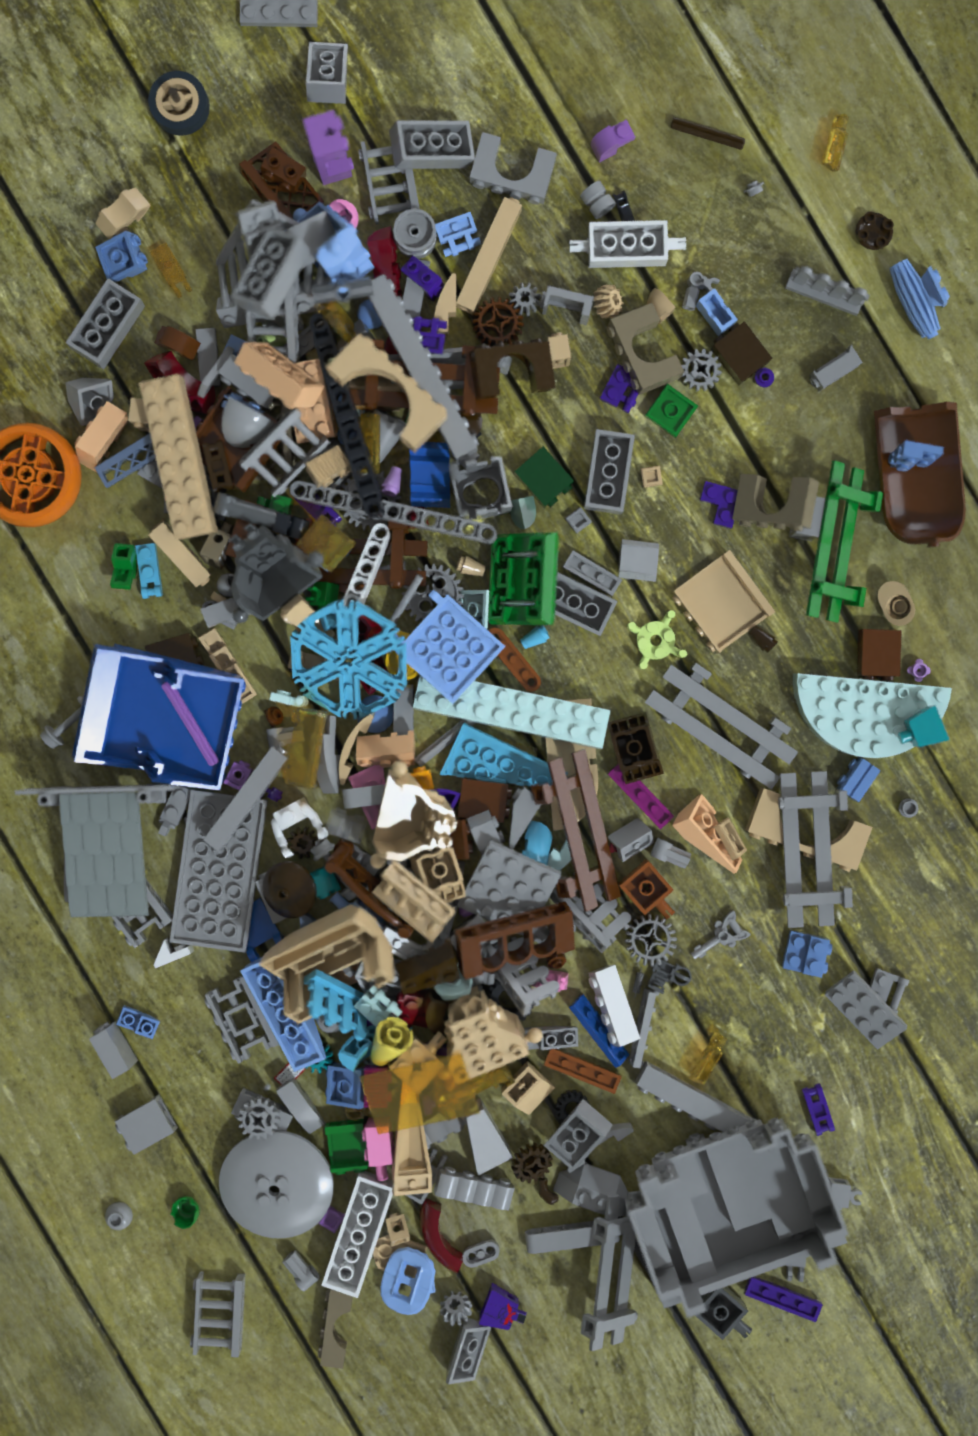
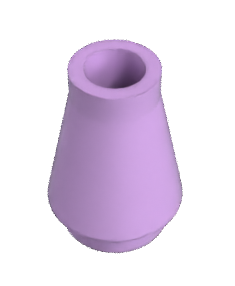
M391 467L389 474L381 485L383 494L389 497H396L400 493L402 469Z

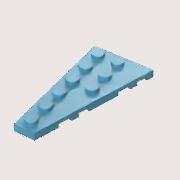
M463 723L440 772V775L474 778L476 780L504 784L511 783L519 786L552 783L547 762L466 723Z

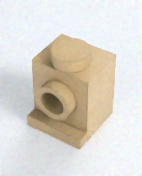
M394 1213L389 1215L385 1219V1224L391 1246L410 1241L404 1214ZM395 1227H399L401 1230L399 1232H394L393 1229Z

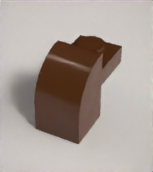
M162 326L154 342L156 345L169 349L179 356L192 361L201 344L187 334L170 326Z

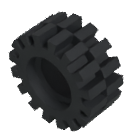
M568 1090L566 1091L567 1093H562L560 1098L558 1097L555 1107L557 1118L561 1123L569 1115L565 1110L567 1104L570 1102L579 1104L582 1099L589 1104L587 1097L579 1091L578 1093L576 1090L570 1092Z

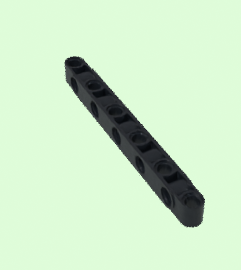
M315 313L310 318L313 340L356 487L366 514L374 520H380L385 515V507L349 381L341 386L327 372V362L330 358H336L340 354L339 347L328 319L321 313ZM324 321V325L321 328L316 327L318 322ZM345 394L346 399L343 402H338L339 396ZM356 431L357 436L354 439H349V434ZM364 468H367V475L361 477L360 471ZM378 505L379 511L376 514H371V508Z

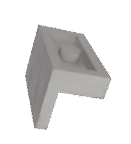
M636 818L608 836V840L617 848L618 858L622 862L654 843L652 830L639 818Z

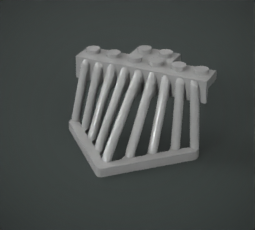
M251 200L246 209L262 203ZM278 212L279 221L283 224V228L289 229L299 224V222ZM239 223L236 224L216 258L221 297H218L216 311L224 328L247 324L246 310L242 309L231 295L228 294L225 271L228 259L233 293L238 284L236 256L233 252L235 246L241 277L247 268L244 241L241 238L242 233ZM248 252L249 261H250L251 258L253 257V255H250L249 252ZM318 263L316 279L312 280V264L304 267L303 282H300L298 274L295 278L298 331L304 330V323L300 314L332 309L336 306L335 301L318 304L314 302L312 285L330 283L331 281L329 277H325V269L320 263ZM283 300L282 304L280 305V307H283V305H285V301H284V300ZM255 315V323L261 322L263 327H284L286 325V318L275 315L271 319L262 315Z

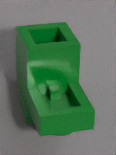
M115 543L111 556L114 569L110 586L114 589L131 590L133 578H136L137 573L134 545Z

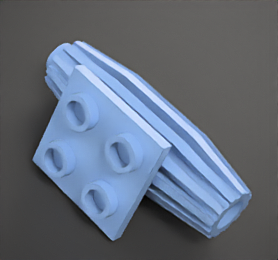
M908 259L902 260L890 267L895 291L908 319L922 338L927 337L929 340L939 335L937 331L941 328L934 306L945 307L948 303L947 300H949V294L946 288H941L939 284L941 277L937 269L933 270L932 267H929L924 275L920 277Z

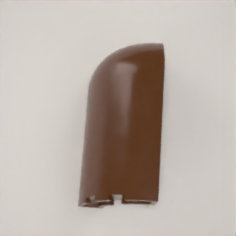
M946 401L922 405V410L920 408L911 409V407H888L874 411L880 488L883 493V517L887 528L893 536L904 543L915 545L927 544L928 548L938 547L941 542L956 539L963 528L966 504L956 402ZM904 441L943 447V455L928 467H918L915 465L910 470L903 472L890 467L888 463L890 453Z

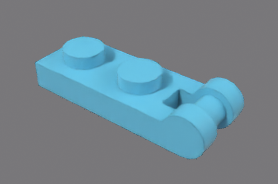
M156 544L136 545L142 598L147 599L154 595L156 597L163 596ZM148 583H154V588H149Z

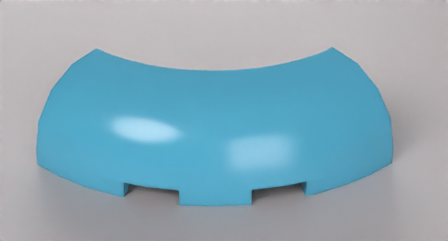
M530 821L525 835V851H522V854L548 866L549 852L553 840L552 833L544 824Z
M374 1025L366 1027L369 1030V1034L361 1041L356 1040L352 1035L342 1046L338 1054L339 1060L347 1069L354 1072L357 1066L371 1055L376 1030Z

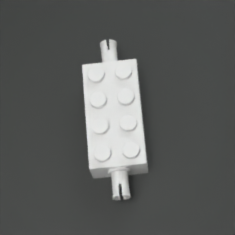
M667 220L589 222L587 240H569V252H587L589 268L666 266L668 250H686V237L669 238Z

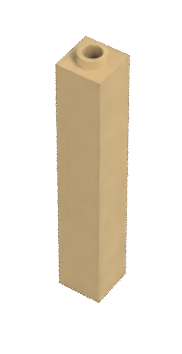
M504 197L456 302V308L471 315L476 312L521 214L522 205L515 198L510 197L508 199Z

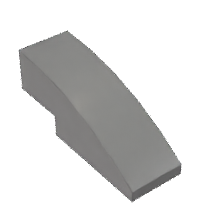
M294 1077L277 1088L276 1092L283 1103L309 1134L326 1124L306 1091L303 1092Z

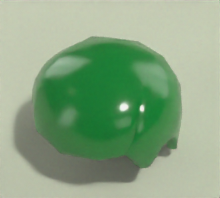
M183 1196L179 1197L172 1204L170 1215L175 1220L174 1225L181 1229H187L197 1221L200 1215V1208L195 1199Z

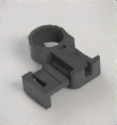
M660 958L662 964L658 965L656 960L652 967L653 974L647 986L664 994L665 988L663 986L665 982L671 980L679 986H685L691 981V972L685 966L677 963L674 966ZM679 969H685L688 973V977L678 973L677 971ZM674 976H677L685 981L678 982ZM654 983L662 988L660 989L652 984Z

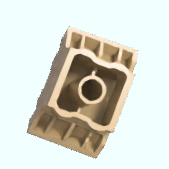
M447 846L445 848L433 847L431 850H421L408 857L415 877L443 901L449 903L466 897L462 882L463 877L453 848H448Z

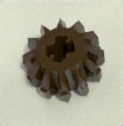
M298 827L297 833L294 831L290 833L293 838H288L287 842L293 844L289 845L288 848H294V855L297 852L299 853L298 859H302L303 853L307 859L310 858V853L312 854L310 850L315 846L314 841L318 840V836L312 837L315 830L308 833V827H305L302 832V829ZM300 838H302L304 841L307 840L308 843L305 845V848L303 845L299 844V842L301 841Z

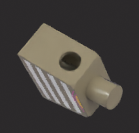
M223 522L217 533L209 534L199 553L204 563L220 570L223 569L228 557L225 552L233 529L231 524Z

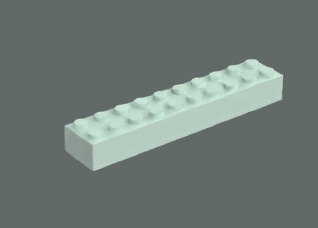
M421 675L413 704L415 710L597 749L603 748L610 710L476 681L452 704Z

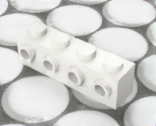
M607 965L589 972V984L595 991V1002L601 1009V1019L607 1027L609 1042L613 1046L621 1047L639 1040L640 1036L616 966Z

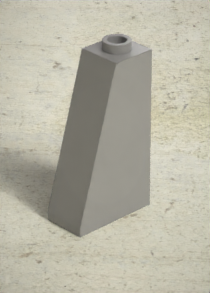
M481 1098L463 1106L478 1175L512 1159V1153L507 1141Z

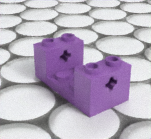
M334 110L303 119L323 185L353 177L351 170L354 169L351 157L347 158L346 153L349 150L346 136H341L340 129H343L340 116L336 117Z

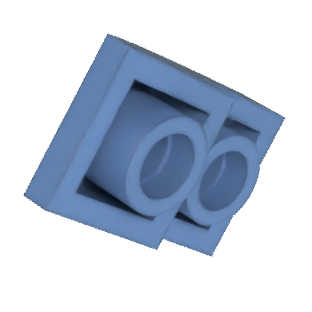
M123 1005L116 1025L133 1030L135 1034L153 1039L160 1020Z

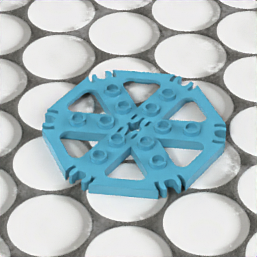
M342 599L339 605L338 600L311 613L297 626L301 629V632L297 630L292 632L290 636L292 679L297 677L294 683L302 682L304 684L299 691L304 692L303 695L340 718L343 716L346 719L348 712H351L356 720L358 715L360 716L359 719L399 699L401 694L396 689L404 691L407 685L406 642L400 644L405 637L397 638L395 636V633L400 630L399 628H394L396 626L395 623L359 601L355 603L354 600H351L349 603L350 607H346L344 599ZM329 613L336 614L338 641L317 629L315 621ZM365 615L380 624L382 632L359 643L358 617ZM305 645L327 660L310 669L304 668L301 663V646ZM395 650L398 653L399 672L393 675L371 662V660ZM346 658H354L351 663H343ZM339 677L340 702L335 703L320 694L318 687ZM360 680L382 692L384 697L369 705L363 704L360 696Z

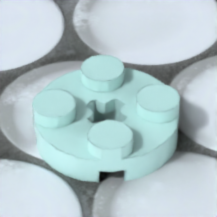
M458 968L460 979H456L458 980L456 983L446 982L436 985L434 988L441 999L445 1001L459 999L470 994L473 983L472 978L464 980Z

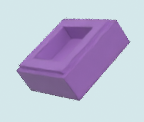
M329 1206L319 1224L335 1233L344 1220L345 1215Z

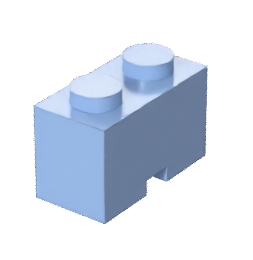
M715 288L699 299L696 307L718 337L730 329L737 321V318L729 307L727 308L724 304L723 299Z

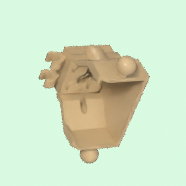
M396 761L392 765V770H389L372 840L376 853L370 858L371 865L377 869L385 865L386 859L403 861L421 850H431L433 847L445 848L446 846L450 848L452 839L448 835L455 830L457 823L454 811L445 797L439 796L437 791L423 789L415 778L407 772V765L403 761Z
M478 985L471 987V995L455 999L453 1003L448 1005L449 1020L445 1022L446 1028L444 1030L448 1038V1064L442 1067L438 1072V1076L442 1080H448L453 1076L456 1084H459L529 1055L528 1042H540L543 1037L542 1031L534 1027L526 1034L518 1015L502 1009L501 1006H497L492 999L487 998L484 990L479 991Z

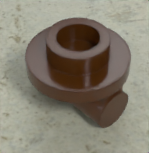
M272 706L264 710L272 728L282 723L283 713L278 707Z
M554 952L551 956L546 957L550 968L559 969L566 963L564 953L556 954Z

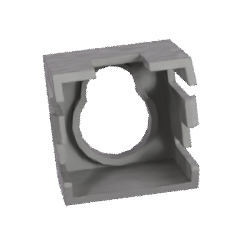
M491 457V464L489 465L487 461L477 463L476 459L465 461L466 470L459 471L458 462L449 465L460 518L475 521L512 512L502 457ZM490 479L497 484L499 496L489 506L469 504L463 498L464 490L468 486L474 485L478 480Z

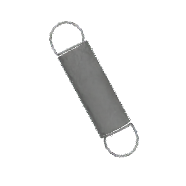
M641 972L636 973L632 990L635 994H640L644 976Z

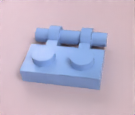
M471 212L435 224L440 244H449V248L443 250L445 257L450 255L454 257L459 255V252L467 249L470 251L475 249L476 246L481 245L479 237L471 238V234L477 232ZM465 237L466 242L455 245L454 240Z

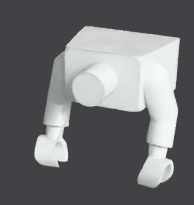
M305 797L272 814L274 816L271 820L273 833L279 847L282 848L281 852L285 858L292 857L294 853L288 848V842L282 831L306 817L311 820L313 827L316 828L319 841L328 836L327 829L325 827L322 828L323 824L318 814L309 806Z

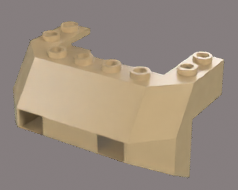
M352 904L288 934L266 952L258 964L283 980L284 1015L298 1024L312 1018L309 1014V1007H307V1002L310 1001V990H308V986L303 984L304 977L316 969L330 976L357 962L363 961V978L367 981L375 978L376 987L394 980L391 944L376 919L362 908Z

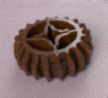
M491 297L490 304L484 300V307L478 305L477 309L479 312H474L473 316L477 319H473L472 324L477 326L473 327V332H478L475 337L476 339L482 338L480 341L482 345L486 341L488 342L487 346L490 347L496 343L512 345V340L518 341L517 335H522V330L519 328H523L524 323L519 321L523 320V315H518L520 308L512 309L515 305L514 302L508 305V298L503 303L501 302V297H498V302H494V298ZM498 310L507 312L511 317L500 315ZM492 311L493 317L486 321L485 324H482L485 315ZM496 317L501 322L500 331L499 327L494 326ZM514 323L511 332L504 336L503 329L509 326V324ZM484 330L494 331L498 338L488 335Z

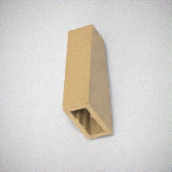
M162 519L149 531L148 535L195 587L199 585L204 586L210 580L211 572L183 540L174 539L172 527L165 519Z

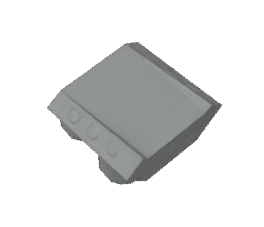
M622 539L618 577L627 580L636 579L656 582L659 543Z

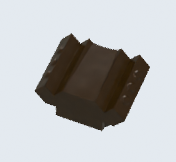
M646 712L608 722L615 754L626 784L664 774Z

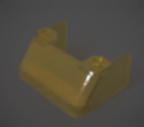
M297 707V710H293L291 722H294L288 764L282 773V779H285V784L313 790L320 787L316 780L326 718L331 715L330 711L306 707Z

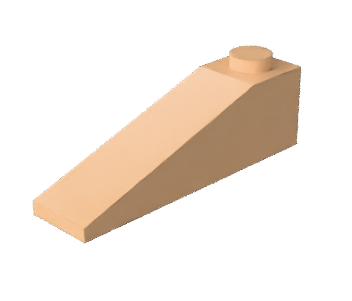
M700 794L678 813L672 826L686 841L735 874L740 867L742 858L740 856L735 860L731 859L714 826L718 825V821L714 816L716 811L707 799Z

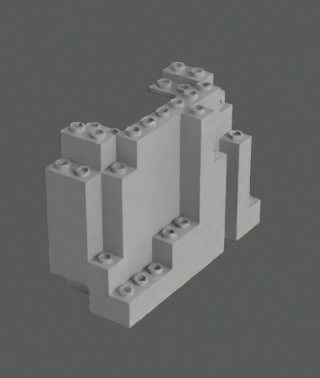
M782 1118L770 1119L764 1125L760 1119H752L743 1126H732L727 1129L728 1131L713 1133L706 1139L703 1133L692 1134L685 1140L687 1146L680 1145L673 1148V1151L657 1153L654 1158H651L653 1165L645 1164L635 1171L642 1193L629 1195L625 1199V1203L664 1309L682 1302L687 1318L706 1312L701 1295L809 1256L812 1257L819 1271L838 1264L832 1248L846 1244L845 1236L849 1234L818 1148L809 1134L800 1133L795 1135L793 1139L789 1128ZM808 1230V1234L804 1235L803 1238L788 1241L789 1236Z

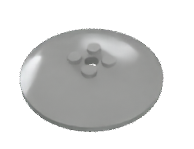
M274 1130L273 1136L268 1133L266 1140L261 1136L259 1141L256 1140V1136H253L251 1139L247 1136L229 1151L220 1170V1195L229 1214L242 1227L263 1237L289 1238L312 1229L326 1214L333 1196V1175L325 1156L310 1141L291 1132ZM270 1186H277L280 1191L272 1192Z

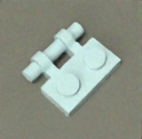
M277 690V693L271 692L270 696L271 701L296 707H306L309 703L307 697L297 696L295 698L291 696V692Z
M373 985L369 992L367 991L354 1007L377 1027L380 1021L388 1017H395L391 1012L398 1017L402 1010L395 1001L392 1002L384 995L385 992L382 989L379 990Z

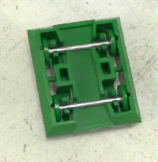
M557 532L497 534V539L491 546L488 621L491 625H553L555 622L559 536Z

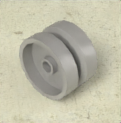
M415 208L406 210L397 217L393 232L399 251L408 258L415 256L417 259L429 255L435 248L437 240L435 223L432 217L425 211Z

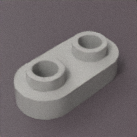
M492 1239L471 1245L463 1251V1263L467 1267L474 1268L493 1261L499 1256V1245ZM491 1246L493 1250L488 1251L486 1248ZM474 1253L476 1256L471 1258L469 1254Z

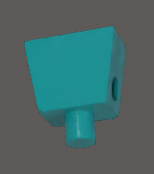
M929 705L904 721L906 730L897 734L901 744L911 741L914 747H922L950 740L936 705Z

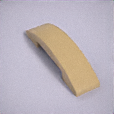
M375 712L361 719L344 744L339 763V779L342 785L346 783L354 765L347 762V759L359 731L367 733Z

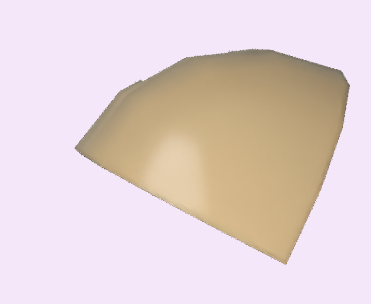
M654 288L648 296L647 305L653 303L660 318L658 324L674 312L676 307L659 289Z

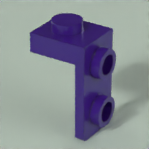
M412 256L401 268L402 273L419 285L431 301L440 296L445 286L441 277L415 256Z

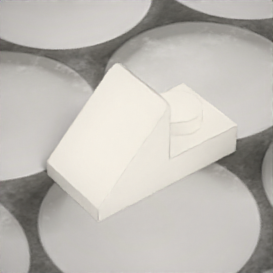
M167 937L163 941L154 967L158 968L194 952L193 946L180 944L174 947V951Z

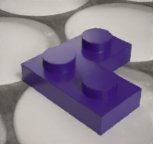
M705 481L699 501L718 505L713 524L732 529L738 490Z

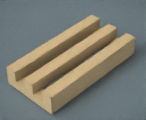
M729 817L714 826L732 860L739 858L747 851Z

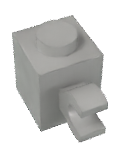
M828 1177L840 1210L842 1208H849V1200L854 1205H861L860 1200L854 1199L855 1195H862L861 1190L851 1189V1184L846 1179Z

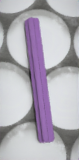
M166 681L162 684V688L209 766L217 764L219 762L217 755L178 690L172 688Z

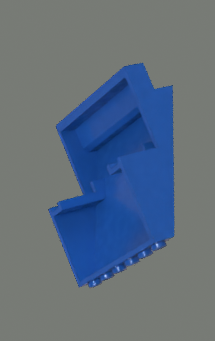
M115 643L114 647L94 644L72 757L75 762L144 770L152 782L220 790L221 784H224L225 766L229 764L228 753L229 748L233 746L232 735L233 730L237 728L238 720L236 716L242 705L240 698L246 688L245 679L238 674ZM166 681L172 688L178 690L219 759L217 764L209 766L162 688V684Z

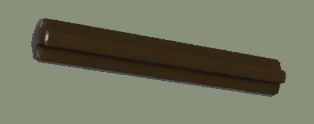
M674 117L672 119L671 128L739 150H742L744 147L745 138Z

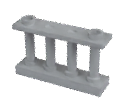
M365 141L361 142L362 149L358 151L360 162L364 161L372 204V206L368 207L370 219L374 218L377 225L379 224L378 215L414 208L420 209L413 169H395V165L370 169L368 158L393 154L392 146L366 150ZM399 172L406 174L407 180L401 184L373 188L371 177ZM403 191L409 193L410 200H406L405 203L376 207L375 196Z
M294 280L284 298L285 305L279 307L276 315L286 318V325L284 327H256L255 315L259 314L246 310L248 342H257L256 335H284V337H287V345L285 347H273L288 357L293 363H297L300 353L296 286Z
M298 408L290 409L239 460L240 465L245 470L249 467L254 468L273 486L270 491L274 497L278 494H283L287 489V485L305 468L306 463L313 460L319 453H324L329 447L328 444L330 442L325 435L319 439L300 421L302 414ZM290 426H295L314 444L307 454L286 435V430ZM276 440H281L301 459L294 467L290 466L273 449L272 444ZM263 453L265 455L268 454L287 473L280 481L259 463L258 458Z
M200 1272L198 1277L194 1278L193 1290L196 1291L194 1335L191 1336L190 1340L193 1355H197L200 1346L228 1347L231 1350V1357H239L242 1350L246 1274L238 1273L236 1279L232 1280V1282L203 1281L204 1272ZM203 1289L231 1290L234 1293V1299L231 1301L203 1300ZM202 1308L230 1309L233 1312V1318L230 1320L202 1319ZM201 1327L229 1328L232 1331V1337L229 1339L201 1338Z

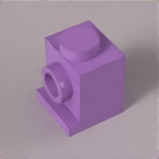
M236 761L233 763L223 783L240 790L254 769L249 768L250 764L245 761ZM237 771L241 772V778L235 776Z

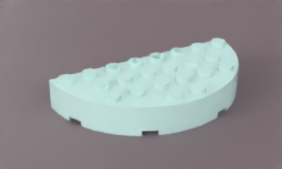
M799 673L793 674L794 697L799 713L809 729L821 741L842 753L866 758L890 757L912 749L914 746L911 741L901 744L897 736L898 733L906 730L904 721L929 705H936L942 719L948 707L952 688Z

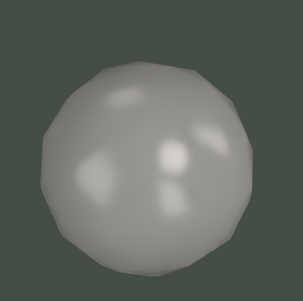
M223 574L217 581V589L225 597H233L231 586L234 574Z

